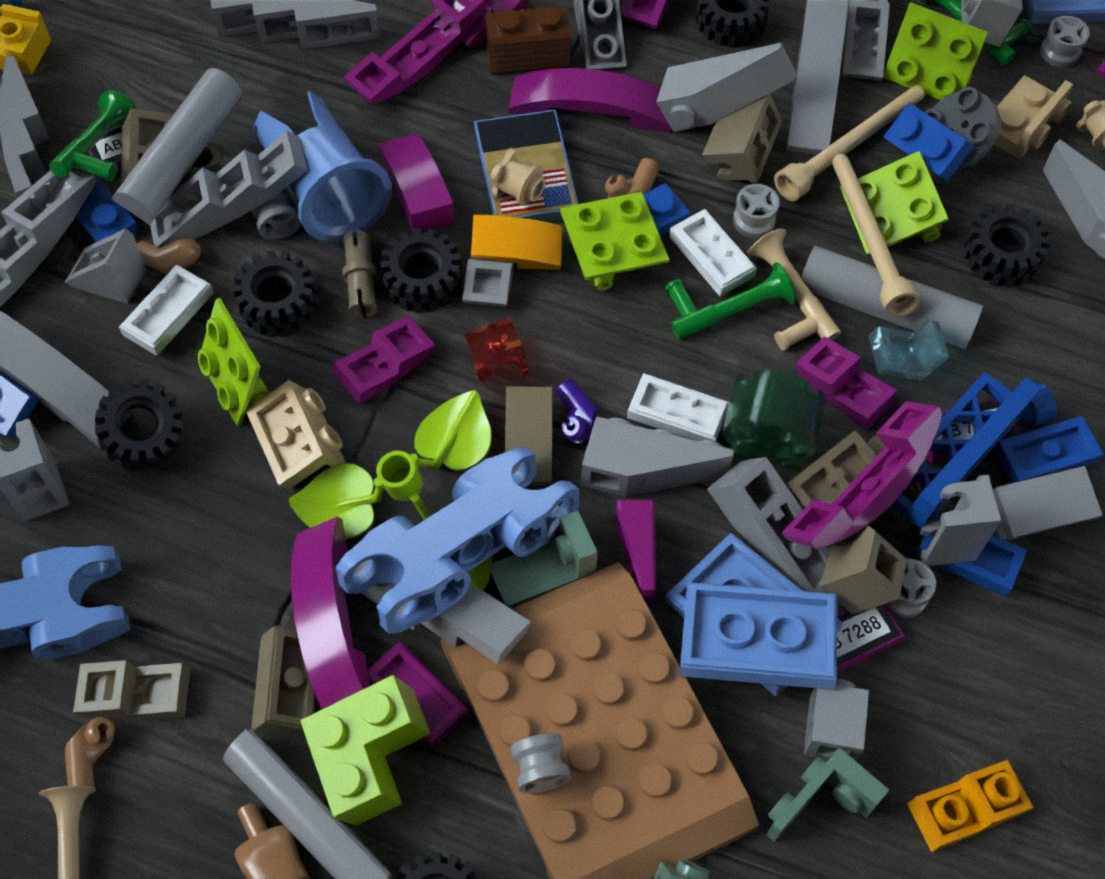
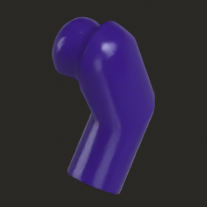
M570 379L561 384L556 391L557 396L569 409L566 422H562L561 430L570 442L581 443L591 436L598 410L577 383Z

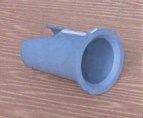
M309 90L307 95L318 125L297 135L301 140L308 171L291 183L289 187L299 201L298 219L307 234L321 242L338 243L342 242L344 235L351 231L353 232V237L356 238L357 230H369L384 215L392 197V182L381 165L371 159H364L328 110L323 98ZM261 110L256 122L253 123V135L259 146L263 147L264 150L284 132L288 131L294 134L289 126Z

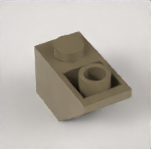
M867 525L857 533L830 546L820 587L827 593L837 594V601L853 615L899 599L907 559Z

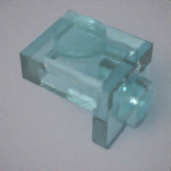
M928 320L915 332L879 326L868 335L877 370L881 375L921 381L949 357L938 321Z

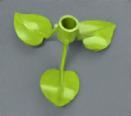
M476 390L469 391L448 400L422 421L416 431L415 449L424 459L418 458L416 454L409 455L404 451L389 452L378 462L376 469L377 478L374 481L370 474L358 465L350 463L335 465L317 475L304 489L289 498L290 506L309 528L335 517L343 519L346 540L361 536L373 526L375 514L371 504L381 501L384 490L387 491L391 498L397 501L411 500L424 520L432 516L418 495L423 487V476L418 467L437 470L444 463L452 471H466L482 462L490 451L492 431L478 392ZM492 556L468 571L471 578L470 585L481 591L485 589L491 576L489 566L492 563Z

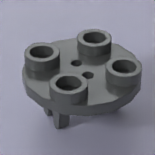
M971 86L964 87L960 91L943 98L932 109L925 111L926 114L974 146L956 171L967 167L974 168L980 159L987 160L992 157L990 149L997 140L1001 123L999 110L987 95Z

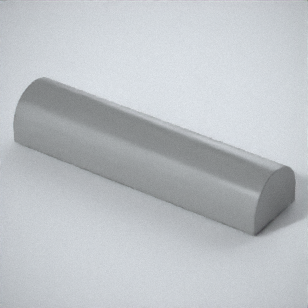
M207 69L115 192L112 200L150 225L240 101L242 90L239 84L230 75L219 69Z
M816 245L810 253L801 277L812 294L966 349L983 308V305L906 278L913 282L920 297V304L916 310L906 316L890 317L886 314L879 297L883 282L876 267Z
M245 729L231 743L224 754V763L334 879H397L343 821L333 818L331 809L263 738L251 729L249 731Z

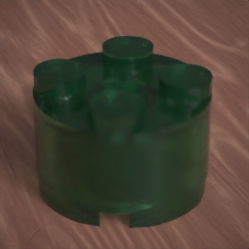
M768 370L755 371L754 379L744 381V373L738 375L734 379L722 431L724 439L730 444L729 449L734 450L733 456L750 460L755 459L757 454L775 458V463L781 467L788 469L802 468L804 459L810 458L816 451L826 403L825 393L819 389L818 395H815L807 390L809 381L788 373Z

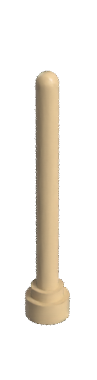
M919 85L911 87L805 164L790 163L781 169L774 177L779 193L789 201H796L810 191L814 177L832 165L833 158L836 155H846L895 120L908 103L915 105L920 102L925 96L924 88Z
M838 154L833 158L832 164L883 284L879 297L883 308L890 317L906 316L919 306L920 297L913 282L899 275L849 158L845 154Z

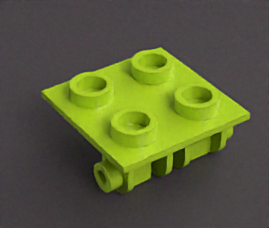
M910 2L885 67L883 78L908 88L919 85L924 88L925 95L941 101L946 96L968 86L973 75L971 73L988 32Z
M920 151L858 178L887 247L915 235L923 238L925 242H932L940 237L941 224L949 221V218ZM840 186L865 252L869 256L871 255L844 190Z
M642 192L560 208V213L585 280H589L590 284L596 286L599 291L612 287V280L616 273L669 262V257Z
M216 298L211 317L206 324L207 331L202 349L198 352V363L202 373L205 376H209L216 388L221 407L229 411L237 426H241L246 410L270 392L262 379L259 378L261 367L221 298Z

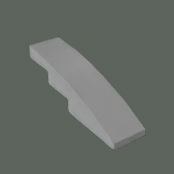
M211 0V9L219 37L258 32L260 43L299 38L301 50L380 39L376 4L355 0Z
M848 0L806 1L786 151L817 155L830 146Z
M848 0L841 77L882 81L890 7L888 0Z
M14 55L5 58L0 86V135L4 160L18 198L32 186V181L41 179L46 174L35 146L50 141V138Z
M286 131L259 155L244 149L217 174L204 168L199 170L170 196L150 224L154 246L162 248L179 239H196L243 216L277 195L308 171L300 137Z
M73 168L65 177L61 178L54 175L50 170L1 212L7 225L0 230V307L36 270L72 223L97 182L94 175Z
M0 311V371L40 399L39 402L62 422L66 423L68 421L99 447L98 437L95 433L96 410L99 409V401L103 395L107 397L109 391L59 351ZM132 410L126 412L121 418V428L133 417L134 412Z
M370 560L362 562L355 569L353 575L357 574L361 569H363L370 562ZM389 583L377 584L361 592V594L378 605L382 597L396 585ZM470 585L463 598L454 606L436 618L420 624H423L453 647H456L462 640L498 665L528 633L531 621L489 594ZM407 603L400 607L395 616L406 608ZM417 624L411 627L410 629L414 631L420 624Z

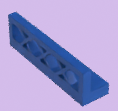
M984 372L941 418L939 428L929 451H946L948 464L943 469H927L925 458L912 479L919 480L922 492L915 503L903 494H900L891 506L921 529L946 502V498L940 497L943 488L952 483L963 482L1026 412L1042 388L1026 377L1012 392ZM982 390L1001 403L996 411H980L977 396ZM953 422H972L974 435L969 440H954L951 424ZM943 434L944 440H937Z

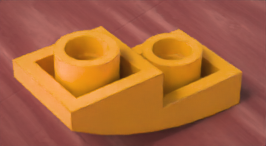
M473 215L471 257L477 260L517 263L518 269L561 270L563 228L560 225L526 218Z
M1008 760L969 773L958 782L916 796L907 803L931 852L981 833L1034 808Z

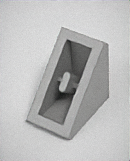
M125 228L84 248L65 283L73 288L128 304L147 271L133 234Z

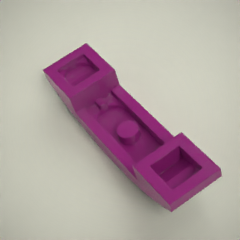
M431 0L433 12L381 57L371 52L343 77L345 83L371 104L382 102L399 94L423 78L447 57L473 27L487 6L488 0Z
M582 68L539 70L516 76L514 79L509 104V113L520 115L548 111L551 108L631 117L630 128L671 133V127L656 103L661 88L646 81L623 74Z
M906 401L876 432L885 448L832 504L813 499L782 532L786 540L818 549L848 538L880 516L905 490L925 460L939 428L943 414L940 408L934 405Z
M339 517L332 518L297 533L291 561V594L297 636L311 685L322 709L370 686L365 653L353 647L345 591L339 586L336 566L348 552L343 519Z

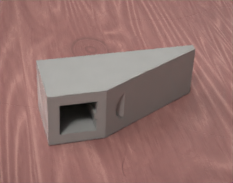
M573 0L586 69L608 70L626 68L619 0Z
M596 416L582 463L581 486L629 497L716 480L730 470L734 450L725 448L720 443L712 440L696 441L680 437L667 429L651 430L634 426L622 418L606 419Z

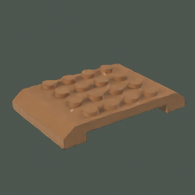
M619 562L512 608V610L531 622L528 633L498 665L463 640L456 647H453L444 639H441L442 649L461 689H464L543 859L549 879H654L660 861L677 866L679 859L693 862L758 829L759 823L745 787L686 677L680 676V666L634 580ZM547 733L561 735L564 749L560 756L562 763L569 767L571 780L558 788L538 793L520 792L517 777L521 772L519 764L512 760L510 747L517 741L534 735Z

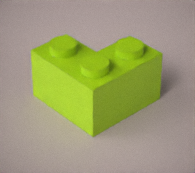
M392 675L300 720L333 818L357 826L402 804L385 756L431 734L415 691L411 686Z

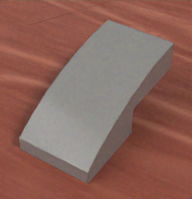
M470 257L467 263L463 303L507 307L515 263L477 260Z

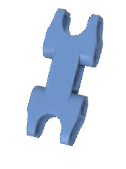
M517 447L500 455L485 459L466 471L456 481L452 490L454 502L416 526L404 516H395L369 531L356 546L343 556L336 566L339 586L348 594H358L377 584L389 583L396 585L382 597L377 605L380 617L379 624L389 634L403 632L417 624L436 618L459 602L470 586L471 578L468 571L504 547H507L518 557H525L551 541L560 529V517L578 510L579 488L570 481H558L540 490L524 489L537 474L535 466L536 454L527 447ZM521 463L519 469L512 475L514 467ZM562 502L560 507L555 512L551 513L554 510V508ZM370 560V562L363 569H361L357 574L353 575L355 569L362 562ZM407 603L406 608L395 616L400 607Z
M62 546L31 554L21 562L22 579L0 584V649L31 642V650L34 657L39 659H57L87 652L99 644L123 635L131 629L129 616L125 613L122 606L105 605L91 608L81 606V598L89 586L102 579L110 578L122 570L120 556L112 546Z

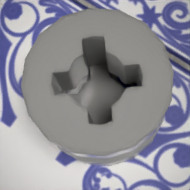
M1063 15L1056 17L1051 22L1047 31V37L1044 38L1040 48L1044 61L1058 68H1067L1076 64L1082 53V47L1085 46L1090 35L1086 23L1073 16Z
M751 184L741 189L736 199V209L733 215L735 229L741 235L754 239H759L771 232L775 226L776 214L779 209L777 193L772 188L763 184Z
M286 188L251 210L252 215L258 219L257 228L264 239L271 241L281 240L294 234L300 227L301 222L298 219V212L292 207L293 200Z
M907 559L902 582V589L907 592V597L900 592L899 599L884 604L892 615L905 619L913 618L922 613L936 588V579L929 566L919 560Z
M554 733L534 735L521 739L510 747L512 760L519 764L521 772L517 777L520 792L538 793L558 788L571 780L569 767L562 763L560 756L564 749L561 735Z

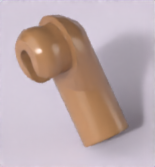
M644 158L640 161L633 178L626 180L623 175H618L617 178L614 175L611 176L605 183V191L608 193V198L642 192L643 194L649 192L659 172V164L653 159Z
M190 238L176 240L162 248H158L145 241L137 243L144 264L165 275L176 264L183 269L191 266L201 255L200 245Z
M96 717L89 720L67 742L65 746L67 786L95 787L93 764L111 745L115 735L114 724L108 718Z

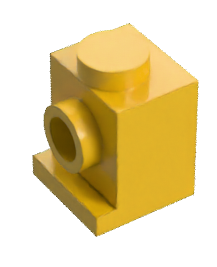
M2 4L0 7L2 15L0 17V69H4L5 58L14 55L21 73L32 75L51 42V37L39 11Z

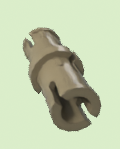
M357 230L358 245L354 243L352 231L343 237L346 265L342 269L344 283L348 285V312L354 318L363 319L362 303L363 306H366L367 318L377 313L374 292L377 269L372 264L371 236L365 231Z

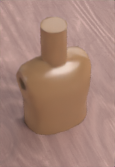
M256 802L242 806L237 813L249 839L236 848L234 855L245 878L310 879L301 861L292 833L284 825L268 829Z

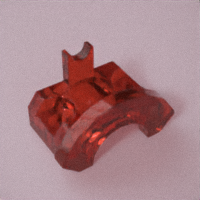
M511 317L474 328L472 332L464 334L480 384L489 382L488 377L495 375L498 368L510 364H517L522 371L523 377L530 376L521 340L518 339Z

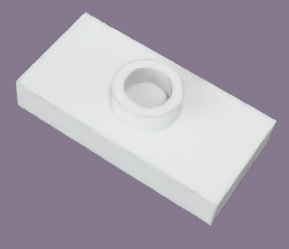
M706 209L670 228L669 237L720 297L755 277L757 271L755 265Z
M176 264L119 326L122 335L158 356L214 293L212 286Z
M643 373L628 408L627 418L657 429L670 430L684 438L696 441H716L730 402Z

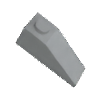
M782 43L667 67L656 103L673 132L711 125L794 81L797 73Z
M1059 140L1055 143L1043 168V172L1084 243L1095 250L1099 256L1105 258V171L1065 142Z
M767 457L740 461L707 488L732 526L770 565L803 591L826 592L820 586L830 548L825 546L814 549L786 540L782 532L803 509Z

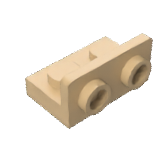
M1024 75L997 106L1001 124L994 145L1018 159H1021L1031 146L1038 149L1051 130L1050 123L1054 121L1059 124L1068 112L1072 101L1068 100L1067 97L1073 84L1065 80L1060 88L1053 92Z
M290 380L246 410L278 485L286 489H291L325 464L331 467L346 464L340 451L343 447L342 440L337 432L328 425L323 415V412L326 410L323 400L312 388L305 389Z

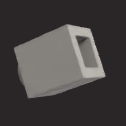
M837 679L835 690L814 688L809 698L804 756L817 758L821 754L829 760L840 747L855 761L858 760L864 751L869 690L855 688L852 682Z

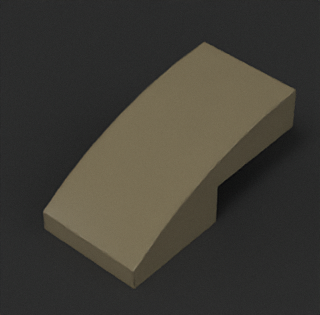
M506 386L505 452L517 447H527L536 454L535 466L537 474L528 486L552 485V387ZM521 463L514 467L512 475L519 469Z
M127 660L80 664L73 713L78 716L116 719L184 718L191 669L183 663L136 667Z

